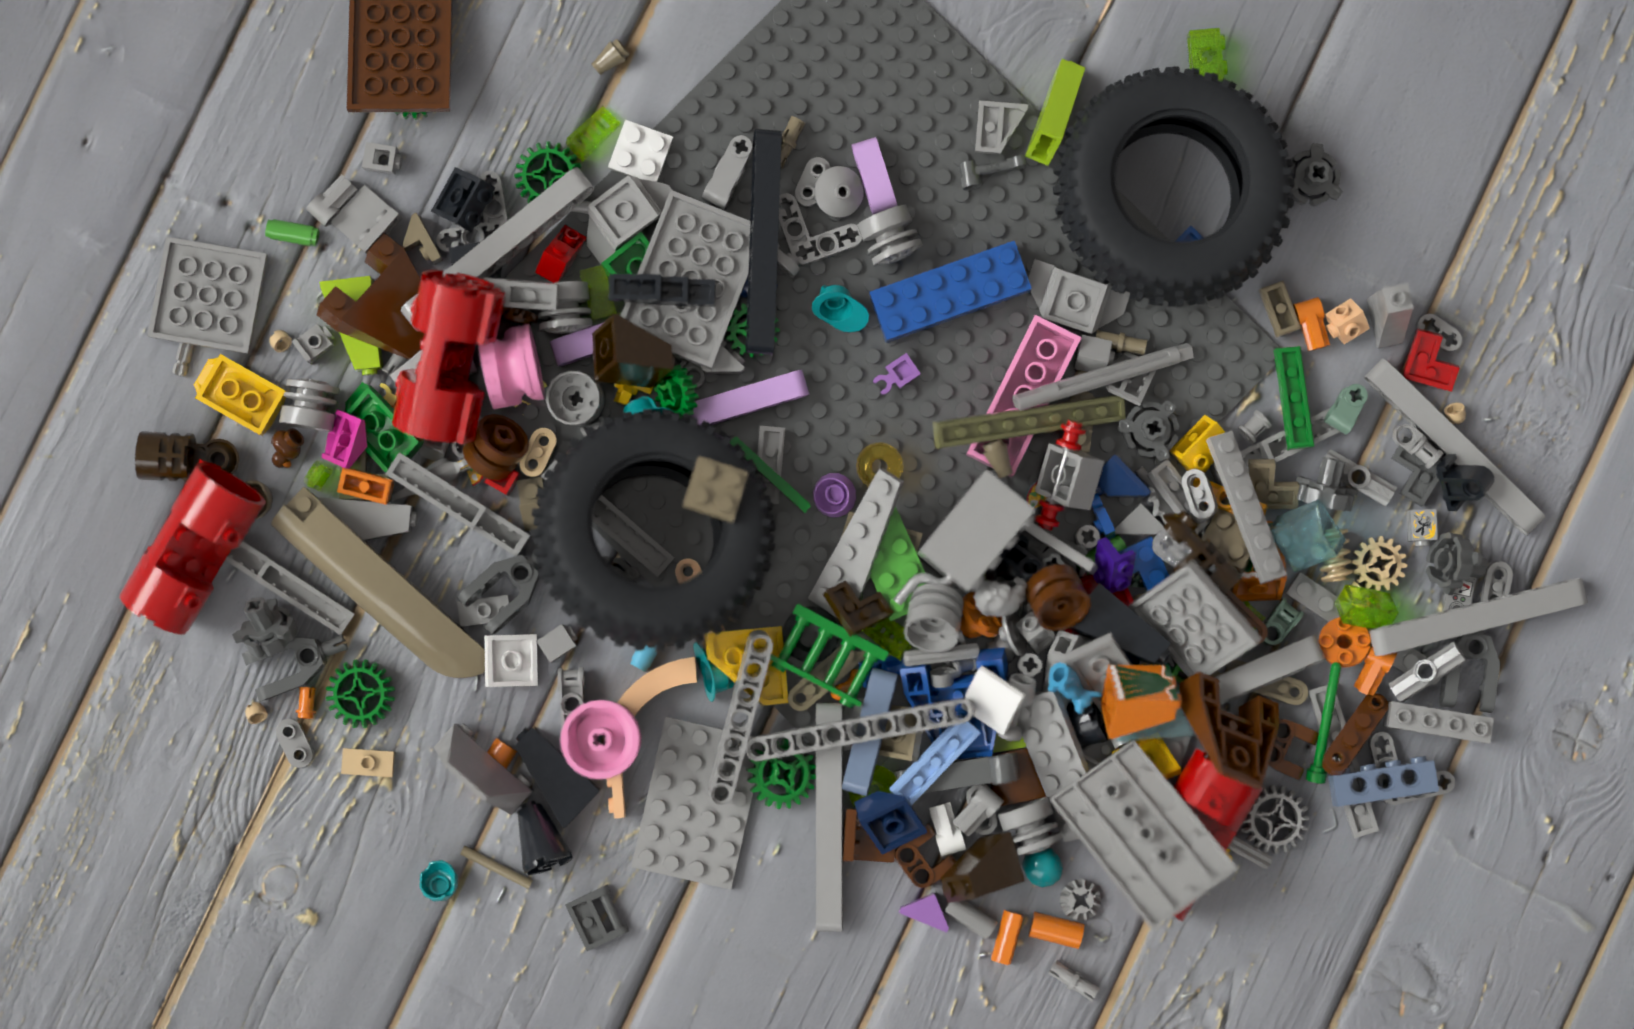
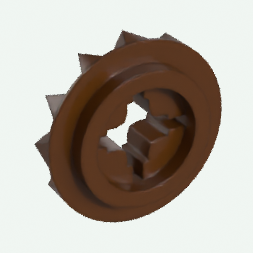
M504 305L502 307V319L523 325L530 324L531 326L532 323L537 324L538 316L535 313L514 307H504Z

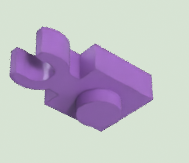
M905 353L885 367L889 374L878 375L874 378L873 383L876 384L881 380L885 381L887 387L880 392L881 395H885L891 390L894 383L900 389L921 375L908 354Z

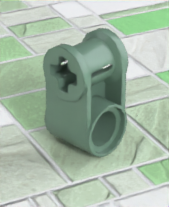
M1353 384L1342 389L1335 403L1329 409L1324 422L1347 435L1355 425L1358 415L1367 401L1368 394L1366 389L1360 384ZM1354 392V398L1357 400L1351 401L1352 395H1350L1349 393Z
M1285 597L1278 602L1264 622L1267 628L1272 627L1277 632V638L1274 641H1270L1266 637L1262 642L1266 646H1273L1282 642L1304 615L1302 611L1298 612L1289 605Z

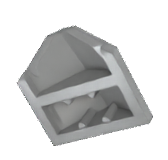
M1125 352L1122 354L1121 357L1114 360L1113 364L1133 359L1138 356L1130 352ZM1156 370L1105 386L1108 392L1140 406Z

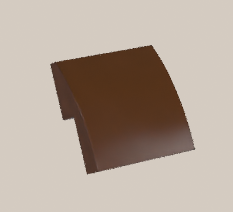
M1027 748L1000 753L1017 752L1021 776L1020 779L1013 782L990 783L991 789L1004 800L1001 806L1046 797Z

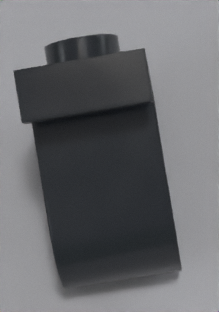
M1446 454L1436 466V476L1440 480L1442 498L1446 503L1447 510L1458 511L1465 501H1476L1483 498L1495 481L1492 471L1480 465H1454L1457 459L1456 454Z
M1021 534L1009 550L1005 547L999 553L1002 559L993 570L987 568L985 578L989 581H996L998 574L1007 581L1019 577L1027 584L1034 574L1043 569V564L1038 558L1027 551L1029 539Z

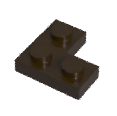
M846 580L827 589L823 593L824 598L850 637L891 617L894 613L881 592L859 601Z

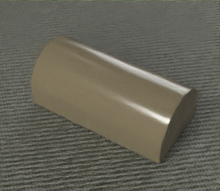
M1284 281L1258 290L1276 338L1301 329Z

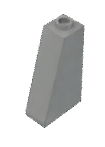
M1408 283L1382 288L1366 299L1377 349L1402 344L1413 311Z
M319 497L327 507L365 541L412 532V527L417 525L418 514L414 512V507L410 505H385L377 502Z

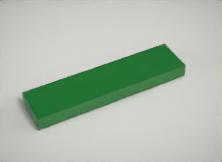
M1301 346L1274 349L1287 450L1312 448L1315 445Z
M734 437L731 440L730 444L732 446L738 443L742 447V450L745 452L743 458L746 461L752 459L758 468L757 471L804 514L811 508V504L738 437Z

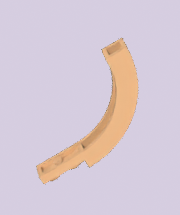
M696 657L675 660L653 669L638 679L622 695L617 703L626 707L636 716L648 701L661 692L682 684L697 683ZM604 736L602 737L601 743H603V742L605 741V737H604ZM622 772L616 776L606 778L607 787H612L613 798H608L609 813H614V819L626 817Z

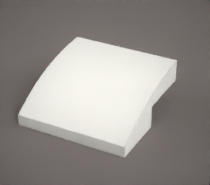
M981 666L965 698L971 700L974 704L975 712L973 716L1004 736L1010 728L1014 715L1020 709L1025 694ZM962 704L961 708L969 712L968 707Z

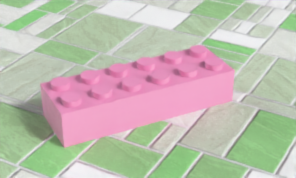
M1035 315L986 414L1016 410L1017 408H1015L1013 403V395L1060 381L1082 337ZM1049 403L1040 404L1037 406L1049 405ZM1034 434L1002 439L1003 443L1007 444L1013 473L1008 475L1012 478ZM990 441L972 443L966 455L993 468L983 454V445Z

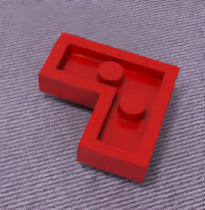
M1417 328L1402 375L1408 380L1452 392L1460 369L1459 365L1436 359L1443 339L1441 334Z

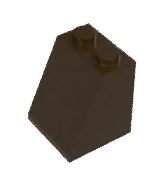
M613 314L592 333L595 381L652 388L674 368L675 358L672 355V345L618 314Z
M1011 832L978 838L941 877L943 894L947 898L948 903L976 899L1025 882Z

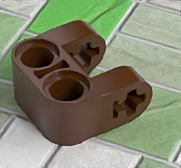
M1279 719V724L1283 723L1286 725L1287 733L1281 738L1276 736L1273 747L1276 749L1277 755L1274 760L1269 761L1268 766L1300 781L1305 769L1285 760L1284 757L1293 737L1316 745L1319 733L1301 724Z
M930 823L924 825L928 831L927 833L897 847L895 850L896 862L910 882L920 888H926L940 880L956 863V859L951 854L931 868L918 851V847L936 834ZM904 848H910L913 852L912 860L907 863L900 859V852ZM919 869H925L928 873V879L924 883H918L915 879V873Z

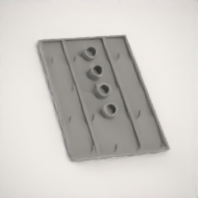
M1134 740L1128 742L1049 799L1152 930L1159 927L1238 869Z

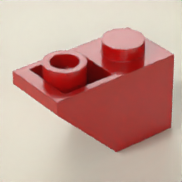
M565 225L544 250L535 273L552 283L560 282L568 272L587 237Z

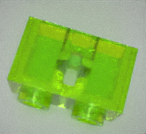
M1220 28L1189 30L1186 35L1189 69H1199V75L1203 76L1206 72L1218 74V81L1222 82L1224 75L1228 74L1227 60L1222 58V50H1225L1226 43L1225 36L1220 35ZM1206 51H1208L1210 56H1213L1209 62H1207V57H1202Z
M1345 584L1334 603L1344 624L1369 629L1393 624L1399 614L1390 593Z

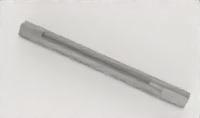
M1187 343L1172 346L1013 395V403L1015 408L1021 411L1040 404L1053 402L1194 358L1193 349Z

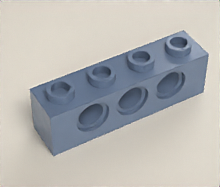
M1426 756L1410 758L1411 763L1401 764V760L1385 762L1386 767L1376 768L1375 764L1360 766V771L1351 772L1350 768H1348L1342 775H1328L1332 805L1340 807L1439 791L1434 760L1426 761ZM1406 770H1410L1414 776L1410 784H1406L1403 780V774ZM1384 773L1388 777V784L1386 787L1381 788L1377 780ZM1357 777L1363 781V788L1359 792H1356L1352 787V782Z

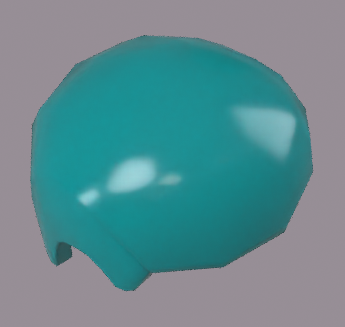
M1052 848L1024 856L1022 868L1025 876L1033 885L1044 888L1053 886L1060 880L1063 874V864L1058 854Z
M443 860L431 861L428 867L420 874V890L426 898L434 902L445 901L456 892L458 888V875L451 864Z

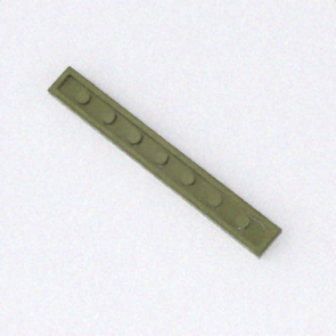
M1117 395L1030 407L1021 411L1016 409L933 422L935 448L939 449L1063 430L1061 424H1067L1068 420L1080 422L1083 424L1082 427L1117 422L1126 419L1125 399Z

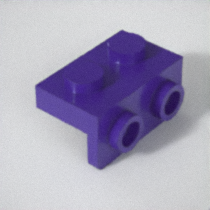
M1107 537L1098 540L1094 561L1098 569L1093 575L1094 580L1111 593L1125 590L1131 585L1136 553L1130 550L1120 555Z

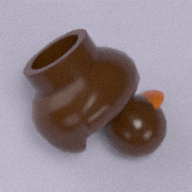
M290 428L289 430H279L273 434L271 444H273L277 451L272 456L273 465L277 468L291 467L290 460L299 456L301 446L304 444V438L298 430Z

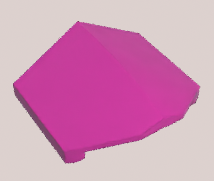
M337 410L335 412L333 432L328 433L325 453H322V458L349 469L367 448L365 420Z

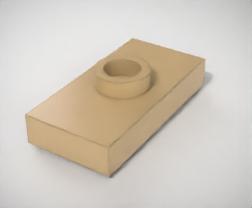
M343 748L341 774L393 777L395 751Z

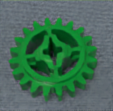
M783 738L779 746L783 750H788L791 743L789 745L788 739ZM763 743V752L758 749L754 750L759 755H763L765 753V746ZM804 753L794 754L792 756L795 760L786 763L778 757L761 761L749 758L748 760L754 764V767L746 768V771L753 773V776L747 778L746 782L755 783L751 787L750 792L756 793L759 791L756 799L762 801L766 797L765 805L768 807L774 802L775 808L780 809L783 802L785 807L790 809L792 800L800 805V795L806 798L809 797L805 789L815 788L809 783L810 779H816V775L810 773L811 770L816 768V765L808 764L813 755H804ZM769 761V771L765 778H763L764 766ZM779 768L786 770L783 773L784 779L777 777L780 774ZM798 769H800L799 781L794 786V776ZM779 784L785 789L786 793L775 794L768 787Z

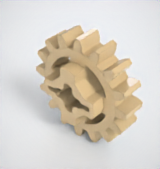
M1379 536L1377 542L1370 537L1368 538V545L1363 542L1359 543L1361 551H1353L1357 559L1352 560L1350 563L1356 565V569L1353 570L1352 574H1359L1360 577L1357 579V583L1366 582L1365 589H1369L1373 585L1375 592H1379L1381 586H1383L1385 591L1390 590L1389 583L1397 586L1399 582L1396 578L1405 577V574L1401 572V568H1406L1408 564L1402 563L1401 559L1405 558L1406 554L1398 553L1401 546L1393 547V539H1388L1384 543L1383 536ZM1379 547L1387 549L1392 555L1388 556L1382 553ZM1367 551H1369V558L1365 564H1362L1364 555ZM1377 559L1389 560L1381 566V570L1375 567L1369 568V566L1377 562ZM1392 564H1395L1394 572L1390 576L1389 570ZM1370 572L1376 575L1379 581L1372 580L1365 573Z

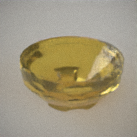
M881 442L873 443L865 447L859 454L856 464L857 473L862 482L867 486L871 485L876 476L872 470V463L877 459L884 460L887 464V471L900 478L903 471V460L900 453L893 446Z

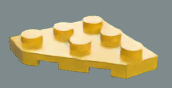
M782 626L725 631L718 635L707 633L705 634L707 659L736 683L749 634L755 630L765 631L773 644L771 653L778 657L784 646ZM756 639L753 647L756 649L763 648L766 645V639ZM769 660L758 703L763 706L789 703L786 670L782 672L772 667V660ZM751 663L747 667V672L750 674L756 673L760 665ZM743 689L750 696L753 694V689Z

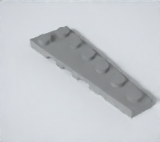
M884 468L878 470L808 599L836 618L837 616L824 598L823 593L827 589L846 580L859 601H862L863 590L866 582L869 581L873 562L878 556L880 550L878 548L883 535L886 533L890 516L893 514L904 481Z

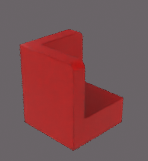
M514 470L506 479L493 480L486 478L484 483L509 496L522 474Z

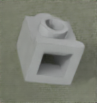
M366 142L362 168L368 172L373 171L395 175V170H400L402 154H398L399 150L395 146ZM382 157H388L389 161L387 164H380Z
M316 324L300 337L294 339L292 343L304 359L312 364L335 347L331 341L335 337L326 326L321 328L320 325ZM313 337L319 339L316 346L310 344V340Z

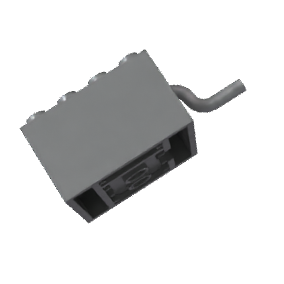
M986 470L917 553L918 557L944 578L939 579L928 573L916 574L908 580L893 600L901 606L915 588L922 583H936L948 587L954 585L963 594L968 591H975L985 580L982 576L987 568L993 570L1002 559L999 553L1005 547L1009 550L1018 540L1015 534L1026 530L1035 519L1032 515L1035 509Z

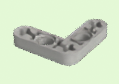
M493 171L483 172L479 178L486 182L488 180L487 177H492L495 181L497 180V183L493 184L496 187L494 193L500 192V196H493L492 201H498L501 204V211L496 215H492L487 210L488 204L483 210L485 223H479L473 229L480 233V240L478 242H482L485 239L483 228H487L488 233L494 232L496 230L495 227L502 226L508 221L502 180ZM461 227L442 230L437 235L436 243L443 252L449 253V248L442 244V241L446 239L445 235H450L451 238L455 239L459 238L457 233L462 232V241L464 245L471 244L466 239L469 231ZM452 242L451 247L460 246V242Z
M788 193L780 195L779 206L782 205V200L786 199L787 202L793 203L790 206L792 216L795 213L798 214V217L789 218L784 222L782 218H787L786 211L779 208L780 225L789 250L799 261V265H808L850 250L862 242V236L855 224H847L810 238L795 197ZM793 222L799 223L802 227L800 235L791 236L787 232L789 224ZM850 229L853 233H858V236L855 237V242L851 243L850 239L842 241L844 246L839 248L838 239L834 234L840 233V238L847 235V230ZM831 238L835 243L833 250L823 251L820 247L821 240ZM811 242H816V249L820 255L815 256L814 251L807 254L806 260H803L801 256H796L799 253L800 247L808 250L813 248Z
M1376 732L1370 736L1368 741L1372 763L1375 764L1376 768H1380L1381 763L1384 761L1398 760L1393 739L1388 733ZM1379 736L1387 740V744L1383 748L1385 753H1391V757H1381L1377 760V754L1382 755L1380 747H1375L1374 742L1378 741ZM1436 771L1438 781L1440 780V775L1449 780V783L1445 784V789L1439 786V791L1398 797L1395 800L1385 799L1383 801L1390 805H1398L1446 794L1454 788L1455 779L1450 772ZM1383 774L1377 780L1381 788L1386 787L1388 784H1383V779L1388 780V777ZM1414 776L1403 778L1406 784H1410Z

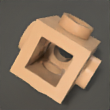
M1351 298L1325 314L1329 323L1326 325L1329 334L1333 338L1337 337L1344 345L1370 329L1364 311Z

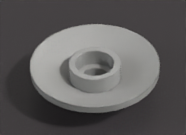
M843 166L831 167L821 173L814 188L817 205L824 213L832 217H846L854 213L860 206L864 193L859 176L853 170ZM840 187L845 189L844 196H840L838 193Z
M1015 611L1009 616L1002 617L1003 627H999V635L1003 642H1008L1011 649L1018 656H1023L1026 653V639L1015 627V624L1020 621Z

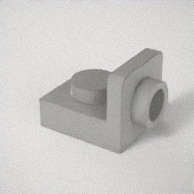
M1033 610L1015 624V627L1025 637L1037 655L1052 644L1056 638L1053 631L1044 629L1037 622Z

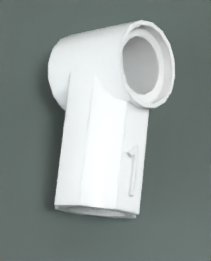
M947 802L930 807L931 819L936 830L935 838L941 857L966 850L961 830L952 822L955 817L951 803Z

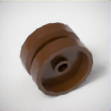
M490 414L484 416L478 422L475 441L464 444L462 450L465 460L475 472L488 479L502 480L511 475L518 462L523 459L528 451L529 441L522 427L514 420L503 415Z
M1064 564L1052 565L1034 574L1027 582L1025 590L1026 599L1033 609L1037 622L1044 629L1056 631L1070 628L1080 622L1090 609V597L1073 567Z

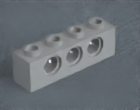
M1388 701V710L1384 717L1383 727L1490 744L1494 718Z

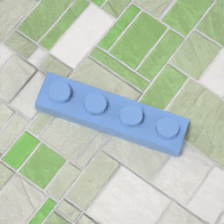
M969 721L948 726L918 758V762H914L889 789L893 794L905 796L910 805H912L978 737L980 731Z

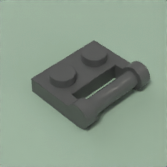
M608 884L565 904L586 951L629 932L627 925H623L609 895L611 891ZM598 897L613 925L614 930L607 932L593 903V900Z

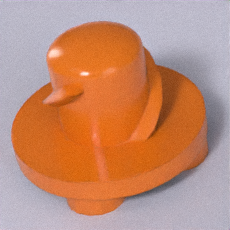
M969 592L962 598L964 602L963 616L960 621L962 634L971 639L982 635L990 638L998 636L999 627H1003L1002 617L981 614L976 607L974 599L976 592Z
M1343 615L1329 621L1322 628L1319 635V644L1326 657V661L1330 664L1338 662L1342 668H1347L1361 663L1366 658L1370 650L1371 638L1367 628L1361 622Z

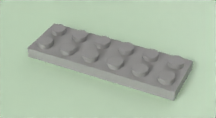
M1049 690L1035 693L1034 702L1027 707H1021L1017 724L1022 730V737L1046 797L1050 799L1090 769L1059 691L1052 693ZM1050 801L1064 842L1080 839Z

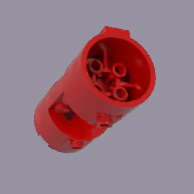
M426 270L422 272L418 296L415 297L411 305L412 316L410 321L413 327L426 333L420 345L422 350L421 359L416 369L411 368L400 371L396 379L397 390L395 396H397L392 425L404 433L419 438L439 442H456L463 445L475 441L485 393L478 390V386L468 380L476 343L486 345L495 342L506 292L500 291L499 288H494V283L476 276L459 272L457 274L446 273L443 275V270Z
M200 459L172 505L170 516L152 546H149L122 589L119 595L122 603L140 617L142 614L145 618L153 621L154 626L173 634L185 635L214 590L212 581L230 551L234 548H239L265 505L266 501L263 496L249 484L223 470L220 466Z
M1196 748L1175 782L1173 789L1224 852H1226L1263 788L1257 789L1218 774L1209 756L1205 758L1207 753ZM1196 900L1173 917L1183 922Z

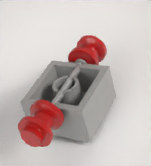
M1068 420L1067 424L1062 423L1061 428L1065 431L1063 438L1057 439L1056 444H1048L1035 489L1036 493L1048 498V500H1039V505L1043 508L1041 515H1035L1034 520L1038 522L1040 528L1053 530V527H1059L1060 522L1056 520L1057 512L1064 510L1063 505L1072 508L1091 509L1104 460L1081 451L1082 446L1078 443L1079 436L1085 435L1087 430L1082 428L1083 424L1080 422Z

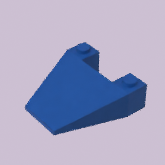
M1005 647L981 649L976 660L977 671L983 666L1007 682L1009 669ZM903 659L900 667L903 691L911 707L965 698L976 675H961L954 679V683L951 686L935 688L931 686V664L906 666ZM962 704L956 705L955 711L958 716L960 714L964 717L968 716L969 712L961 708ZM934 708L930 711V717L933 721L940 722L943 720V713L940 709ZM972 716L969 722L980 731V734L956 759L988 757L993 754L996 731L975 716ZM948 726L925 730L931 743H933L947 729Z

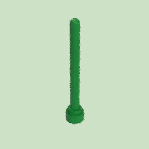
M1334 662L1331 665L1314 762L1310 764V768H1307L1305 779L1312 783H1326L1327 772L1322 766V760L1327 749L1341 672V664L1338 662Z

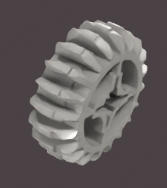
M1274 784L1270 785V793H1268L1265 786H1262V795H1259L1243 822L1248 823V826L1243 827L1241 831L1242 833L1251 832L1246 838L1248 842L1253 841L1255 838L1257 839L1253 847L1258 849L1264 844V853H1268L1271 846L1274 854L1279 853V846L1286 853L1289 851L1287 843L1296 848L1298 845L1294 838L1297 837L1300 840L1305 838L1299 831L1300 829L1304 831L1309 829L1308 826L1302 825V821H1308L1310 817L1301 815V812L1307 811L1308 807H1298L1303 798L1297 797L1293 800L1296 793L1294 790H1290L1285 795L1286 786L1282 785L1278 793ZM1276 798L1269 811L1262 812L1257 810L1264 801ZM1284 801L1291 806L1294 813V821L1284 816ZM1274 812H1277V817L1280 820L1286 821V823L1279 822V824L1275 823L1276 826H1272V821L1264 818L1263 815L1274 816ZM1254 818L1264 821L1266 825L1265 838L1258 833ZM1281 827L1292 828L1290 833L1284 838L1273 840L1274 835H1276Z

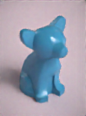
M1058 662L1051 667L1048 690L1052 693L1059 691L1064 697L1072 699L1077 713L1082 714L1084 709L1092 704L1094 697H1102V693L1083 689L1077 673L1068 665Z

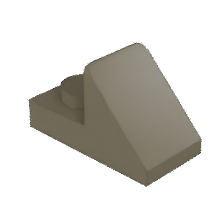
M414 213L411 216L402 247L407 252L422 244L423 246L419 249L426 262L431 259L432 263L436 265L443 261V258L420 216Z
M542 477L517 481L520 499L519 508L525 532L537 528L533 524L535 517L532 516L533 508H540V506H537L539 497L536 496L538 487L544 488Z

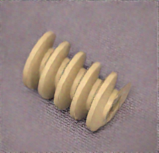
M1348 529L1320 531L1323 534L1316 537V540L1324 542V544L1319 546L1317 550L1324 552L1325 555L1318 559L1321 562H1325L1326 565L1319 569L1321 572L1328 574L1322 577L1321 581L1352 580L1346 578V576L1353 573V570L1345 568L1352 560L1344 558V555L1350 553L1351 550L1343 548V545L1350 541L1341 536L1347 533Z

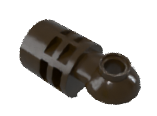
M141 431L138 435L135 449V470L139 480L162 481L168 478L170 481L183 479L184 482H187L200 459L215 464L214 459L220 453L225 456V463L220 467L234 474L238 468L239 454L235 446L224 439H213L205 444H196V438L191 433L181 436L179 433L167 435L165 432Z
M1182 510L1179 514L1166 513L1162 515L1167 523L1163 526L1167 533L1178 544L1184 542L1192 550L1174 567L1173 573L1191 560L1204 573L1214 565L1216 568L1207 577L1223 595L1241 580L1243 576L1208 538L1203 541L1195 533L1199 526L1185 510Z

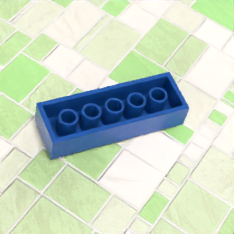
M1014 240L870 291L869 297L884 339L888 343L1029 293L1032 287Z

